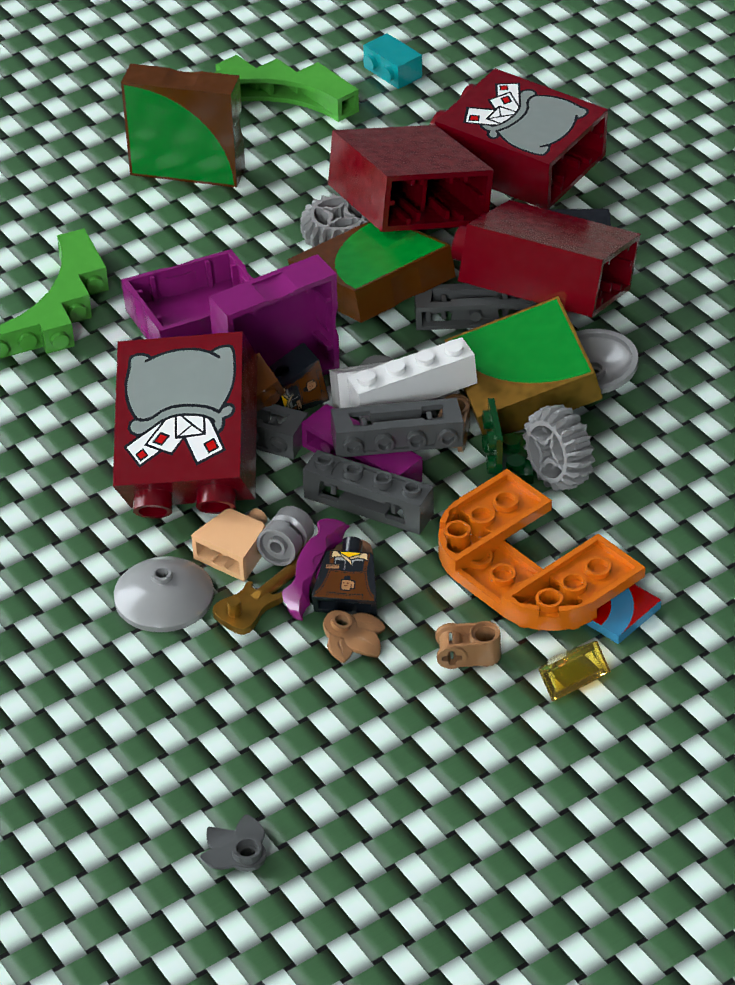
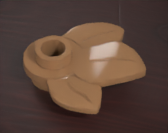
M342 610L331 611L325 616L323 629L328 638L327 648L334 658L341 663H345L351 657L352 652L369 657H379L381 645L377 635L385 630V625L381 620L367 613L351 615Z

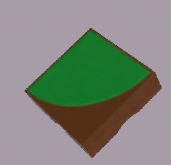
M130 64L121 81L130 175L237 188L245 170L244 139L240 127V113L242 110L240 76L203 71L183 72L167 67Z
M370 221L288 259V264L290 265L318 254L337 273V312L360 323L395 307L412 296L428 291L456 277L450 244L417 230L381 232Z

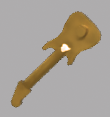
M298 557L260 588L254 589L253 582L248 581L239 593L217 602L213 606L214 619L234 633L240 635L250 633L259 622L262 614L268 609L284 602L282 591L277 594L273 593L295 576Z

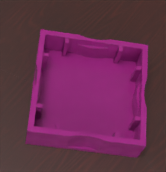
M230 249L194 259L178 266L158 269L121 279L126 312L146 339L212 334L209 296L254 278L249 275L246 266Z
M318 254L209 296L212 334L243 331L255 353H260L268 366H271L304 342L319 358L323 376L329 374L331 369L340 368L339 336L336 330V313L338 309L337 273Z

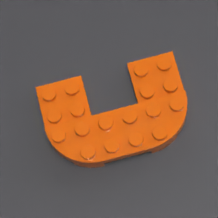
M508 469L454 501L445 510L439 522L438 554L445 571L481 601L521 628L544 631L578 629L597 617V609L643 579L646 569L645 566L600 534H596L544 569L538 566L504 540L551 511L552 500Z

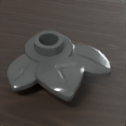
M245 814L238 822L236 831L216 827L207 828L206 837L209 850L200 855V859L210 868L218 870L236 868L240 871L249 872L257 870L265 863L266 850L262 845L265 831L255 818Z

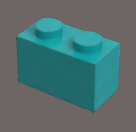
M390 34L382 35L363 45L364 68L397 89L422 78V54Z

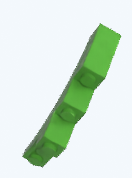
M238 55L215 64L216 72L214 73L240 76L241 102L272 101L294 104L323 113L337 122L359 112V89L319 62L298 72L279 59L272 60L255 68Z
M85 228L57 235L59 257L62 263L58 277L50 290L37 304L20 316L0 325V359L43 347L46 354L75 346L72 323L92 318L89 295L109 290L106 266Z

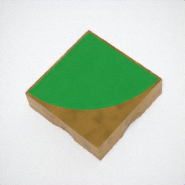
M559 296L444 340L446 343L462 337L475 354L477 384L463 388V390L467 394L482 434L487 433V429L484 430L482 411L487 410L488 398L495 399L502 434L514 433L525 429L524 424L529 422V416L542 407L563 404L565 408H572L574 410L603 399L596 373Z

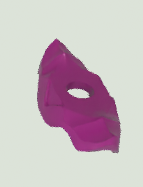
M325 518L318 521V534L305 544L298 557L294 581L282 591L283 601L290 615L296 620L303 621V614L310 605V595L313 592L325 552L334 550L343 541L345 531L351 527L340 520Z

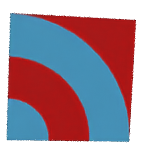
M634 584L597 609V617L586 625L619 644L661 608V599Z

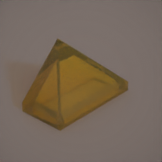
M593 641L553 656L538 669L552 701H556L611 672L598 641Z

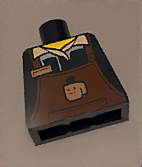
M304 342L269 366L286 392L280 396V399L275 403L276 405L305 411L329 400L319 358Z
M345 537L343 539L342 551L328 550L325 552L312 592L314 612L329 613L334 610H342L351 615L356 613H367L372 616L378 615L374 557L371 553L362 552L363 541L360 538Z

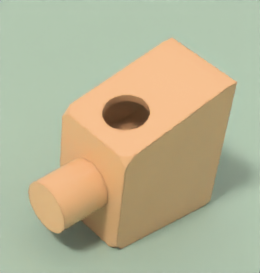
M253 508L247 515L234 509L224 510L191 535L193 559L245 582L262 557L256 543L257 537L266 527L267 516L258 508Z

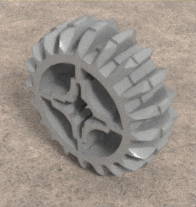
M333 193L330 197L322 195L321 200L313 199L312 204L305 205V211L302 212V217L300 218V229L306 244L311 245L313 248L369 220L342 196H336Z
M563 404L548 405L534 412V414L529 416V422L524 424L526 432L522 434L526 441V444L523 446L528 454L526 459L530 460L533 471L537 472V479L543 480L544 485L552 487L554 491L571 490L578 487L577 485L583 484L584 481L589 479V474L593 472L591 464L595 462V458L592 455V451L595 448L590 443L592 436H589L586 432L587 424H582L580 422V415H574L572 408H565Z

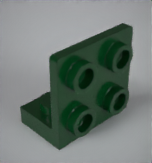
M488 398L487 410L482 411L484 430L487 429V433L482 434L483 453H489V455H486L487 473L493 474L494 477L508 469L528 484H533L534 473L530 460L526 459L528 457L527 450L523 448L526 444L522 435L524 432L502 434L495 399Z

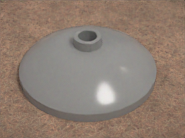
M606 329L576 331L596 373L601 394L620 388L634 376L638 368L639 359L638 351L630 339L618 332Z
M171 556L150 558L132 566L122 574L114 589V603L121 618L138 629L150 632H171L196 623L209 611L214 598L212 580L202 567L189 560Z

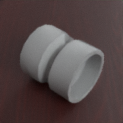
M285 506L281 508L257 537L256 544L259 553L271 564L277 566L290 564L313 536V521L305 511L298 507Z

